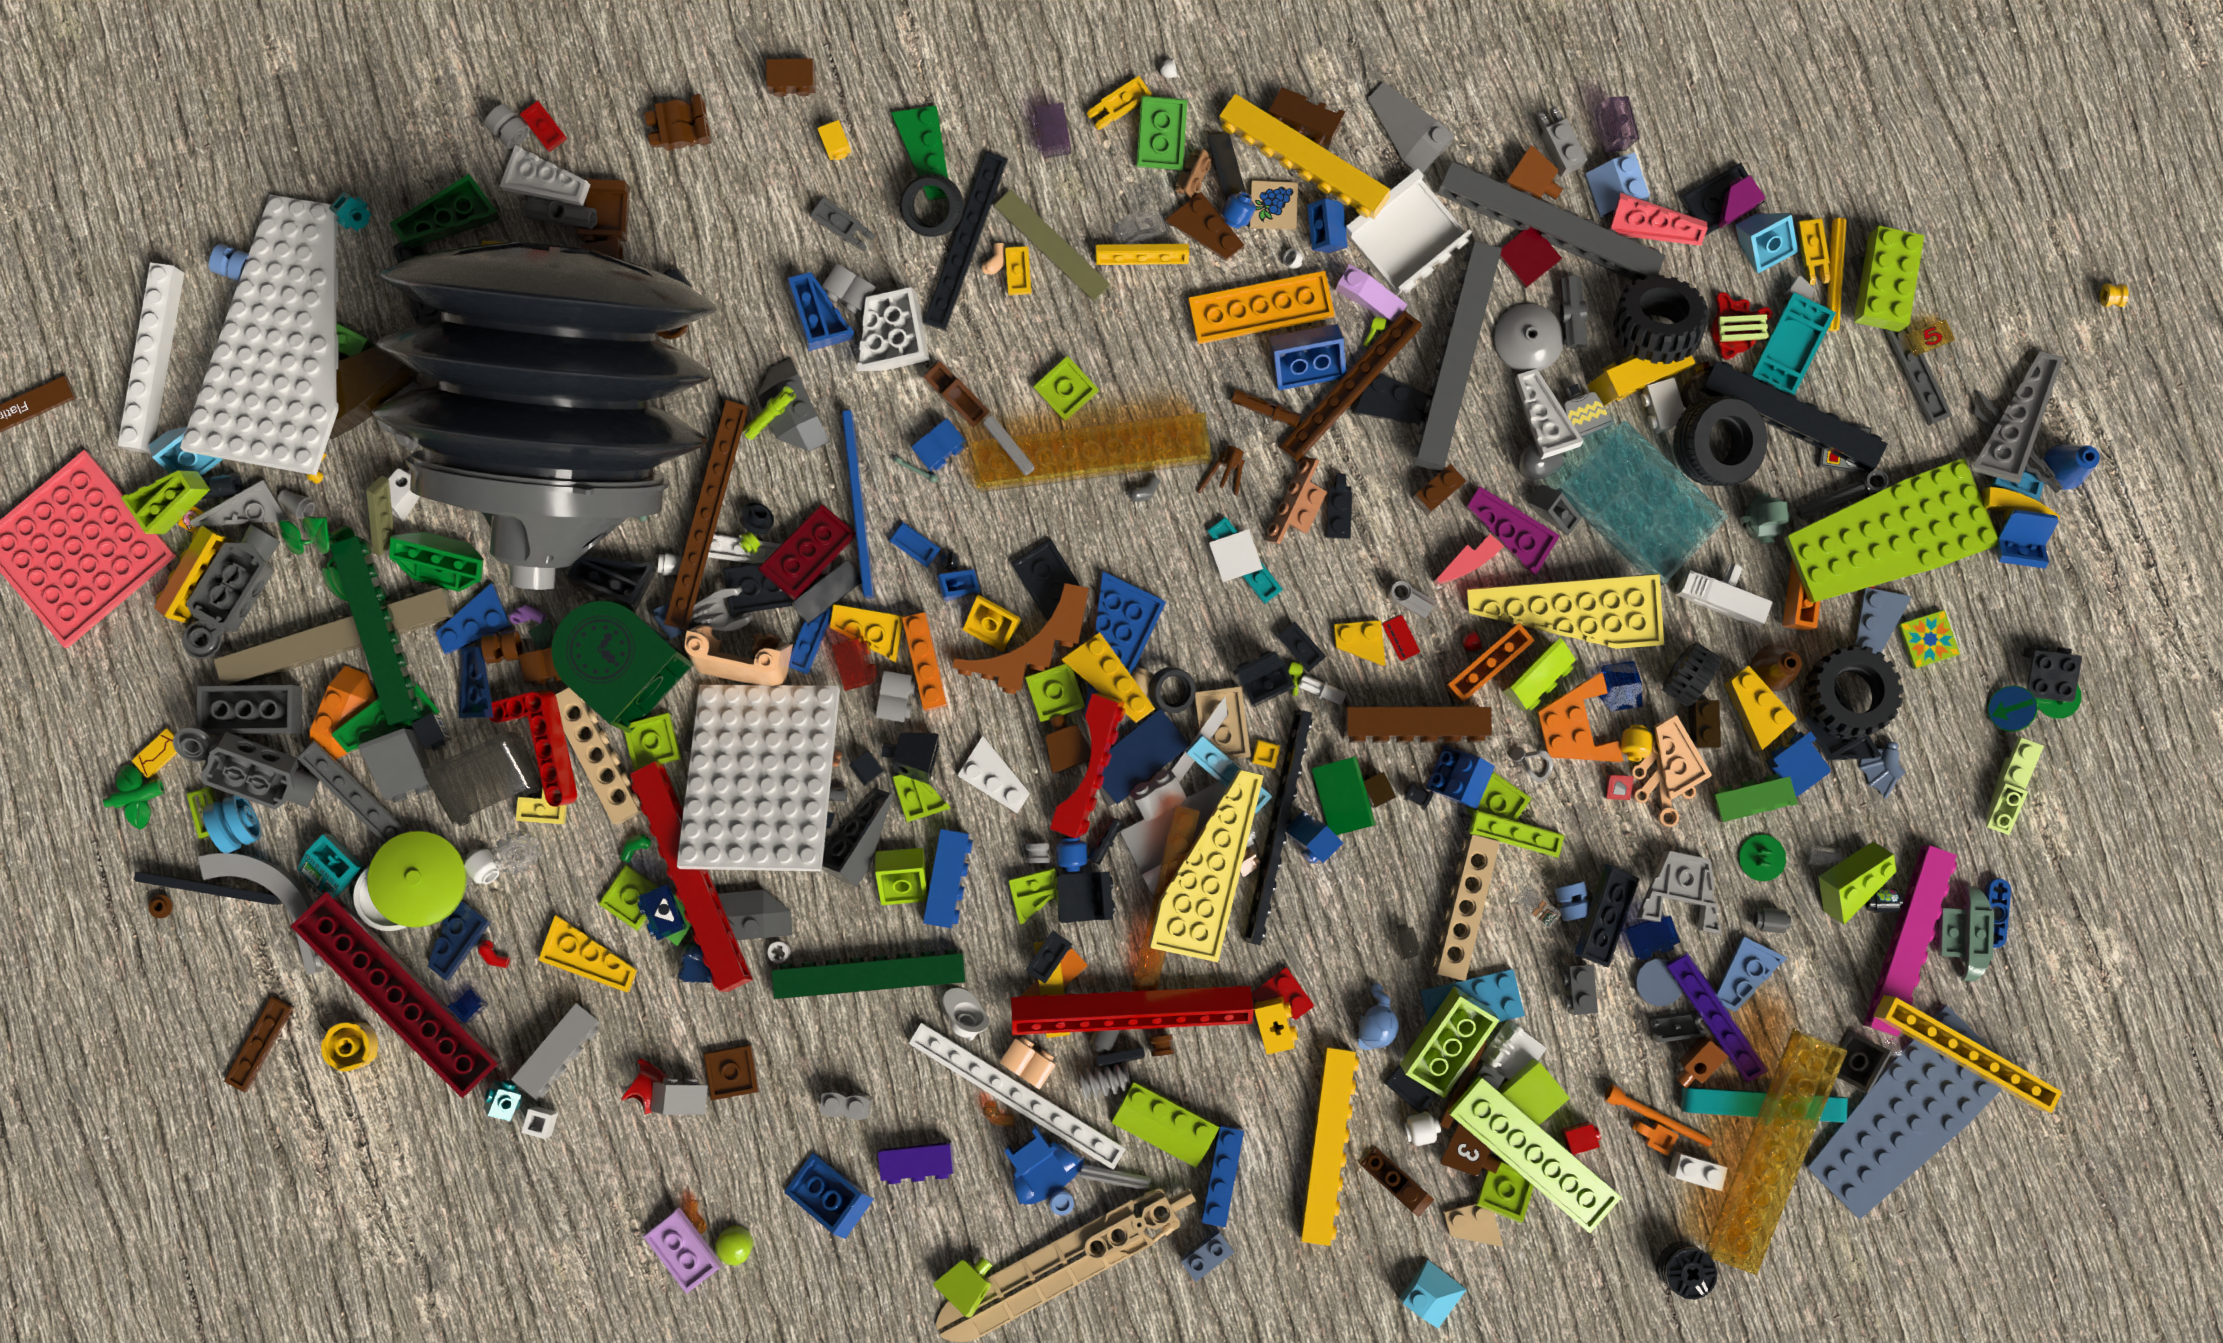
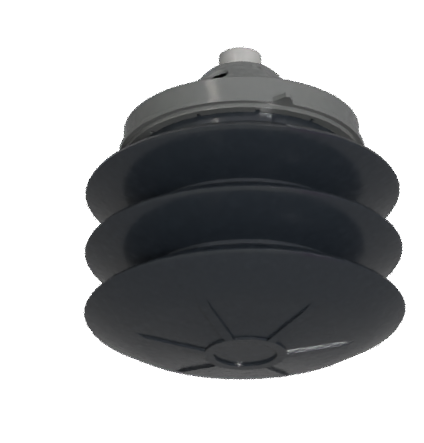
M511 241L441 250L415 256L382 270L380 276L383 280L415 301L441 311V318L410 325L378 339L376 345L379 349L410 369L436 379L437 385L413 390L376 406L372 413L378 420L423 447V450L412 453V456L406 458V466L411 468L410 491L423 498L467 510L478 511L483 514L491 527L490 554L497 561L510 564L509 585L524 589H553L556 568L568 567L627 518L649 516L662 511L663 490L669 487V480L664 477L663 473L655 470V467L701 448L706 444L707 439L703 434L673 414L651 406L650 400L675 395L709 380L712 374L710 370L679 349L656 340L655 333L683 327L715 313L717 307L714 303L688 285L667 275L597 250Z

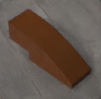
M937 360L921 376L973 428L990 412L941 361Z

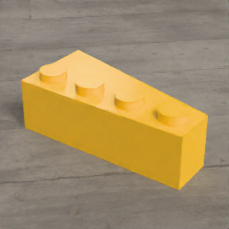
M1632 355L1622 360L1623 364L1619 366L1613 363L1603 368L1604 373L1590 382L1587 387L1590 393L1595 392L1604 407H1607L1614 400L1618 402L1636 392V389L1639 392L1647 385L1656 383L1655 381L1658 383L1685 371L1694 365L1695 361L1691 355L1679 362L1672 361L1670 364L1658 362L1653 364L1649 360L1644 359L1642 361L1637 359L1635 355Z

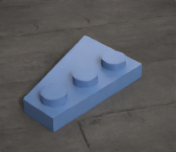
M1742 936L1716 990V994L1727 1009L1736 1012L1787 957Z

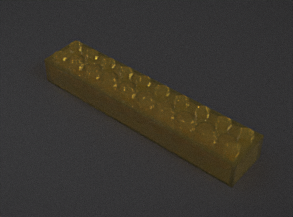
M1205 412L1013 436L1011 438L1034 465L1035 469L1028 475L1023 474L996 439L971 442L978 493L1210 464L1211 462Z
M1793 1027L1704 1250L1712 1259L1754 1275L1758 1274L1846 1056L1847 1050L1839 1044Z

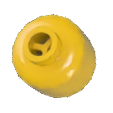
M1631 725L1623 731L1620 747L1621 752L1627 756L1628 760L1639 762L1642 758L1650 756L1654 737L1647 727Z

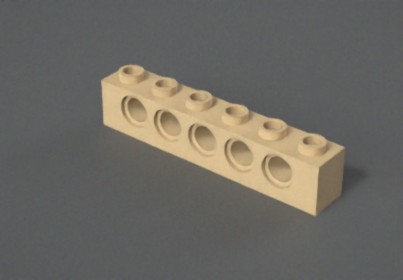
M570 688L556 694L564 732L612 824L619 825L641 813L639 795L633 793L629 786L632 782L627 772H622L618 764L621 763L619 756L615 751L610 750L608 735L604 730L600 731L597 725L599 719L593 709L589 710L587 704ZM574 707H579L580 716L577 719L571 717V710ZM589 727L591 729V736L589 739L584 740L581 735L584 728ZM600 748L602 750V757L600 760L595 761L592 756L593 751ZM607 769L613 771V778L609 782H606L603 777ZM621 789L624 792V799L618 803L615 801L614 794L617 790Z
M1473 834L1469 835L1468 839L1464 838L1461 847V852H1464L1463 860L1458 862L1455 875H1458L1457 884H1453L1451 887L1449 898H1452L1450 908H1446L1444 921L1447 922L1445 931L1441 930L1438 944L1441 945L1440 951L1433 958L1432 968H1435L1434 973L1466 981L1500 845L1499 841ZM1474 854H1478L1482 858V863L1477 868L1471 864V857ZM1469 877L1474 878L1476 881V887L1471 891L1465 887V881ZM1463 900H1467L1470 903V910L1466 914H1463L1459 909V904ZM1458 923H1461L1465 929L1464 934L1460 937H1457L1453 932L1454 926ZM1453 946L1459 951V955L1455 960L1449 959L1447 955L1449 948Z

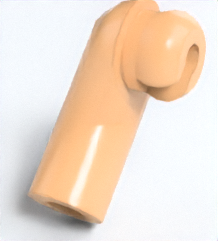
M993 244L994 256L987 262H983L981 266L984 274L993 275L1004 267L1005 244Z

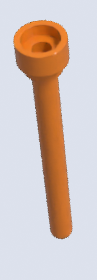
M1611 1084L1607 1089L1604 1097L1605 1102L1613 1106L1622 1104L1704 1146H1711L1712 1139L1625 1096L1622 1088Z

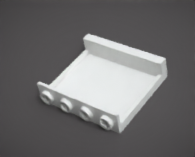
M1416 169L1390 191L1389 200L1374 220L1369 216L1365 218L1360 215L1346 226L1347 237L1397 296L1403 291L1406 294L1416 286L1415 281L1420 277L1423 279L1428 277L1434 271L1432 267L1438 262L1441 265L1444 264L1452 256L1450 253L1454 249L1461 250L1469 243L1468 238L1472 233L1470 229L1467 232L1423 182L1422 178L1424 175L1419 169Z

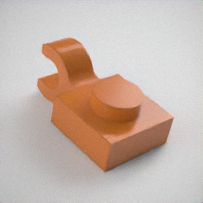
M1636 1120L1632 1127L1633 1130L1647 1137L1644 1144L1666 1156H1669L1679 1136L1656 1122L1653 1128H1650Z

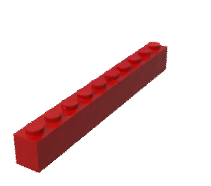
M654 761L630 774L632 778L631 786L633 791L639 795L641 800L640 808L650 822L648 825L649 830L658 841L657 849L660 856L667 863V874L671 880H674L676 896L679 901L683 902L685 918L692 924L694 929V940L701 946L704 953L702 954L703 962L711 970L713 975L711 976L712 984L719 992H729L752 981L753 978L708 870L679 869L677 867L683 810L664 764Z
M1250 986L1011 997L1012 1035L1252 1024L1254 1011Z

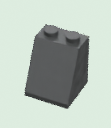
M403 728L358 745L384 800H393L394 803H398L408 799L407 795L416 792V795L430 791V786L436 785L427 755L414 730Z

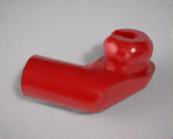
M481 941L478 946V954L484 962L491 966L508 968L510 957L495 954L492 950V941Z

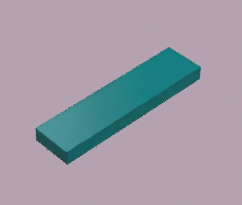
M1225 516L1209 528L1207 533L1215 541L1236 534L1238 531ZM1261 562L1263 569L1243 575L1242 577L1265 605L1282 592L1283 589Z

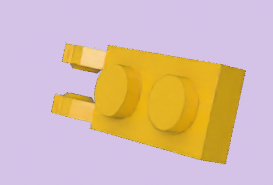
M1137 76L1103 98L1099 104L1087 112L1089 118H1093L1104 109L1106 110L1108 115L1098 120L1094 125L1097 130H1100L1139 106L1141 96L1152 97V94L1140 76Z
M1822 218L1798 221L1796 224L1803 265L1806 268V281L1810 285H1815L1814 267L1820 266L1819 273L1822 283H1829L1830 271L1828 264L1830 261Z

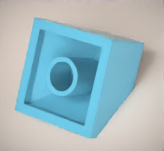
M1790 213L1755 214L1736 224L1739 244L1756 273H1760L1798 253L1793 220Z
M187 427L166 431L148 445L152 458L169 474L182 470L198 471L200 476H202L223 460L222 458L184 452L180 446Z
M1427 1259L1399 1299L1402 1304L1419 1317L1439 1328L1467 1289Z

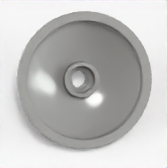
M1522 304L1511 308L1500 318L1494 331V346L1498 356L1508 367L1522 373L1538 369L1539 372L1547 369L1557 360L1564 345V332L1558 318L1550 310L1536 304ZM1533 331L1536 337L1530 338L1528 332Z

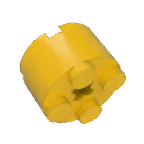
M360 1021L340 1023L331 1027L321 1043V1054L324 1061L329 1066L331 1065L333 1068L343 1072L365 1067L376 1058L378 1051V1038L375 1031L368 1023ZM351 1043L352 1048L348 1049L347 1044Z

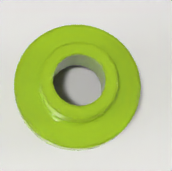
M749 531L746 534L742 533L739 535L741 540L739 545L746 553L751 552L755 554L758 551L757 548L760 547L758 539Z

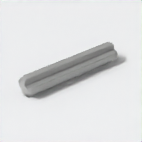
M993 415L987 417L983 421L985 427L1023 474H1030L1035 469L1031 461Z
M1086 1164L1081 1167V1178L1142 1190H1149L1151 1178L1148 1176Z

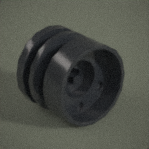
M1679 1241L1671 1243L1662 1250L1658 1257L1657 1271L1659 1278L1666 1287L1684 1299L1696 1300L1703 1298L1713 1290L1717 1283L1718 1271L1714 1260L1708 1253L1690 1242ZM1689 1268L1693 1272L1692 1276H1689L1686 1272Z

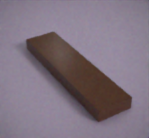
M276 996L270 997L223 1082L244 1093L249 1090L292 1013L294 1006Z
M1486 1040L1452 1087L1438 1119L1440 1126L1447 1129L1450 1128L1454 1118L1448 1111L1465 1093L1487 1043Z

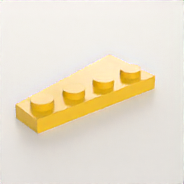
M1100 632L1061 659L1062 662L1092 685L1099 693L1125 701L1123 706L1125 708V715L1135 723L1155 710Z
M558 915L554 916L538 961L627 993L630 992L638 970Z

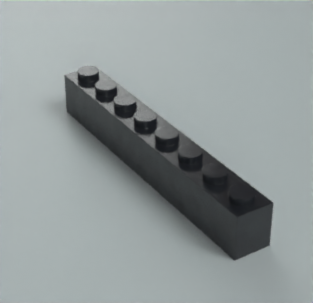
M1716 361L1711 366L1700 388V392L1711 397L1736 396L1745 399L1758 410L1765 423L1818 449H1822L1823 445H1825L1827 451L1866 470L1868 473L1877 468L1888 443L1882 441L1880 436L1873 433L1867 434L1861 431V428L1856 424H1846L1840 421V418L1835 414L1819 411L1816 405L1809 402L1803 403L1797 400V397L1791 393H1782L1776 390V387L1771 383H1761L1755 380L1754 376L1750 373L1736 371L1727 362Z

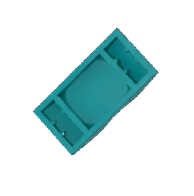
M1793 292L1758 357L1752 371L1754 379L1760 382L1771 383L1776 387L1775 389L1783 393L1788 392L1795 395L1836 312Z

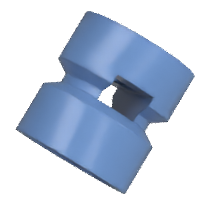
M218 244L210 255L209 269L213 273L224 277L228 276L230 279L239 282L249 253L241 250L236 251L233 247Z
M1585 881L1554 888L1557 901L1562 903L1560 912L1563 921L1574 920L1588 915L1591 903L1585 899L1588 895ZM1571 896H1574L1576 901L1571 902Z

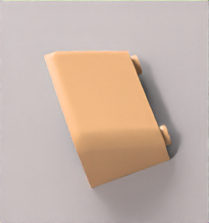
M701 624L687 631L685 649L694 668L698 672L753 685L777 686L785 683L793 644L780 642L776 649H761L756 654L755 659L720 652L722 640H717L713 636V626Z

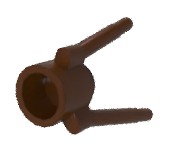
M1227 446L1226 451L1220 453L1218 460L1201 483L1197 493L1202 492L1223 462V466L1226 469L1219 487H1224L1231 469L1236 470L1237 467L1234 495L1237 496L1242 468L1245 460L1242 459L1244 451L1233 446Z

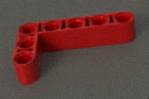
M544 690L492 702L494 718L489 719L494 723L514 721L528 717L547 803L552 807L574 803L577 799V789L556 695L550 690Z

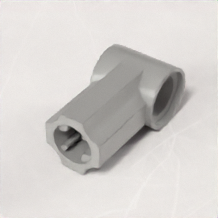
M1398 581L1392 584L1387 591V597L1392 603L1403 606L1423 619H1426L1436 602L1412 588L1405 581ZM1396 587L1404 589L1405 595L1403 598H1398L1395 595L1394 590Z

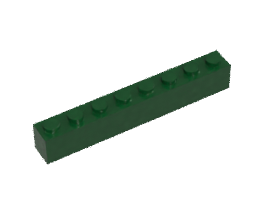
M354 536L331 544L330 548L388 725L398 726L423 717L421 713L423 705L420 698L416 697L413 689L416 687L413 676L408 673L406 667L409 664L406 654L401 652L399 646L401 637L398 631L394 630L392 624L394 616L391 609L386 606L384 599L387 598L384 587L379 585L377 578L379 570L374 562L372 563L370 557L372 549L369 542L359 536Z
M959 949L944 950L945 954L935 955V951L921 952V957H911V953L897 954V959H888L887 955L873 956V961H864L863 957L849 958V963L840 964V959L825 960L826 965L816 966V961L802 962V967L792 968V963L779 964L778 969L772 970L774 999L963 983L967 981L965 953H959Z

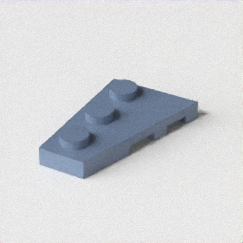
M1864 588L1862 590L1853 645H1859L1860 649L1865 646L1871 647L1874 654L1879 651L1882 653L1912 596Z

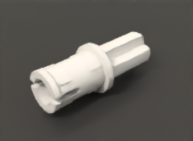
M1304 675L1299 682L1300 688L1318 695L1319 699L1325 698L1340 706L1345 699L1346 691L1328 685L1327 681L1323 683Z

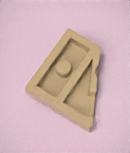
M1476 1202L1443 1211L1450 1236L1499 1247L1503 1246L1494 1212L1476 1206Z

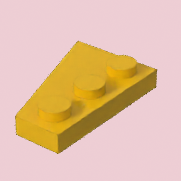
M838 604L833 605L831 629L867 646L869 649L882 654L895 663L897 662L903 627V615Z

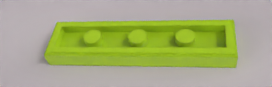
M1476 810L1473 812L1468 833L1557 858H1559L1565 836Z

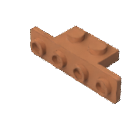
M1304 457L1298 464L1295 477L1288 485L1287 493L1283 502L1278 506L1273 523L1268 527L1265 541L1280 544L1289 525L1301 533H1308L1327 493L1310 482L1319 464V460L1316 458Z

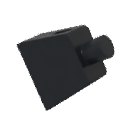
M902 732L899 735L897 745L883 744L881 756L893 759V770L895 773L930 784L940 747L939 734Z

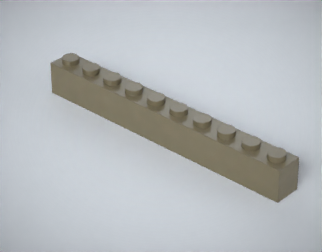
M439 586L427 588L425 590L426 593L417 595V593L405 595L403 600L394 602V600L386 601V606L391 609L394 616L392 621L394 630L396 629L399 635L451 619L455 615L449 591ZM341 615L336 617L334 622L328 624L326 622H319L313 624L312 629L306 631L304 629H297L289 632L290 636L284 638L275 636L267 639L265 644L258 645V643L244 646V650L239 652L232 650L222 653V657L214 659L221 686H240L363 647L353 616Z

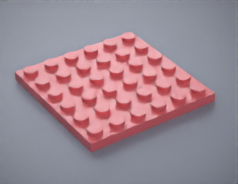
M86 450L78 454L0 520V573L65 648H69L177 556L159 534H145L121 499L125 494Z

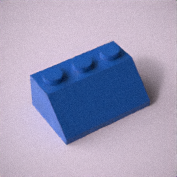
M1338 324L1269 337L1271 359L1278 391L1342 379L1346 374L1344 338Z

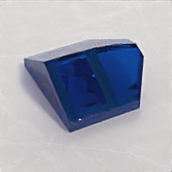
M1635 660L1603 665L1601 672L1604 676L1607 694L1599 695V698L1607 706L1608 710L1614 712L1643 707L1642 681Z

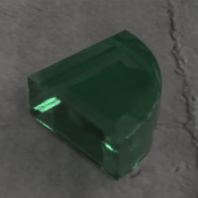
M550 619L528 631L539 650L546 649L550 645L553 635V625Z

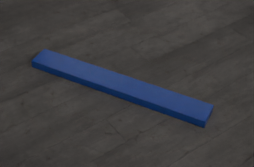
M851 410L842 412L862 589L863 596L866 599L875 598L854 414Z

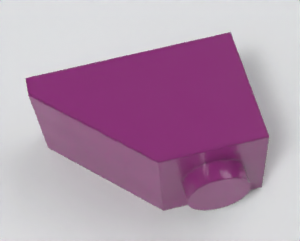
M1751 175L1744 179L1740 176L1729 184L1731 188L1725 193L1718 224L1720 229L1760 205L1766 198Z

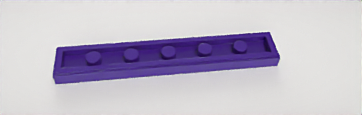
M1686 951L1666 963L1667 968L1702 1016L1745 1081L1748 1083L1767 1073V1066L1689 953Z

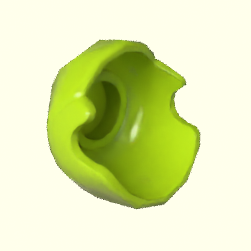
M732 1225L725 1228L720 1233L715 1244L717 1257L726 1265H740L748 1259L754 1245V1240L750 1231L743 1226Z

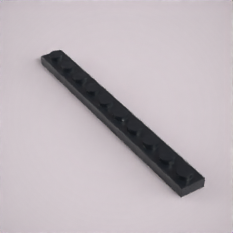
M1304 710L1294 711L1243 940L1247 943L1261 946V941L1264 940L1266 935L1265 923L1271 913V896L1276 890L1277 883L1275 878L1282 863L1281 851L1287 841L1285 833L1287 824L1290 823L1292 818V802L1297 796L1296 784L1297 779L1302 773L1301 761L1302 756L1307 750L1306 738L1312 727V712Z

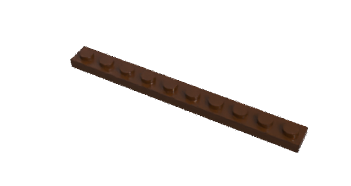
M726 400L724 403L663 625L683 631L688 630L748 412V406Z

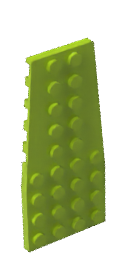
M1965 458L1905 479L1784 538L1810 603L1937 569L1998 545L1997 534L1987 510L1984 508L1983 500Z

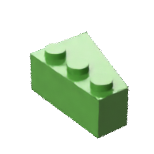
M1779 773L1765 776L1764 782L1756 783L1755 779L1741 782L1742 787L1732 789V785L1717 788L1718 793L1712 795L1720 822L1772 811L1789 805H1798L1790 776L1779 777Z

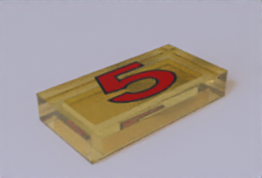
M1946 319L1905 336L1914 357L1955 341Z

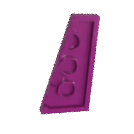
M1482 487L1477 489L1466 507L1534 576L1538 573L1560 537L1559 534Z

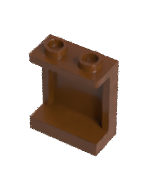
M584 179L590 184V188L583 207L596 209L598 220L592 230L585 228L576 229V235L584 243L608 240L627 242L630 187L624 180Z

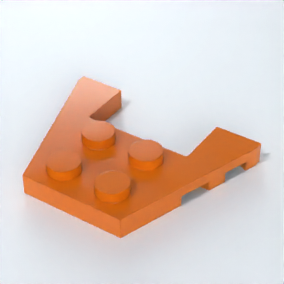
M1597 672L1587 681L1578 684L1568 693L1559 696L1537 710L1546 751L1552 758L1611 762L1624 761L1618 740L1594 745L1584 699L1607 694L1602 672Z

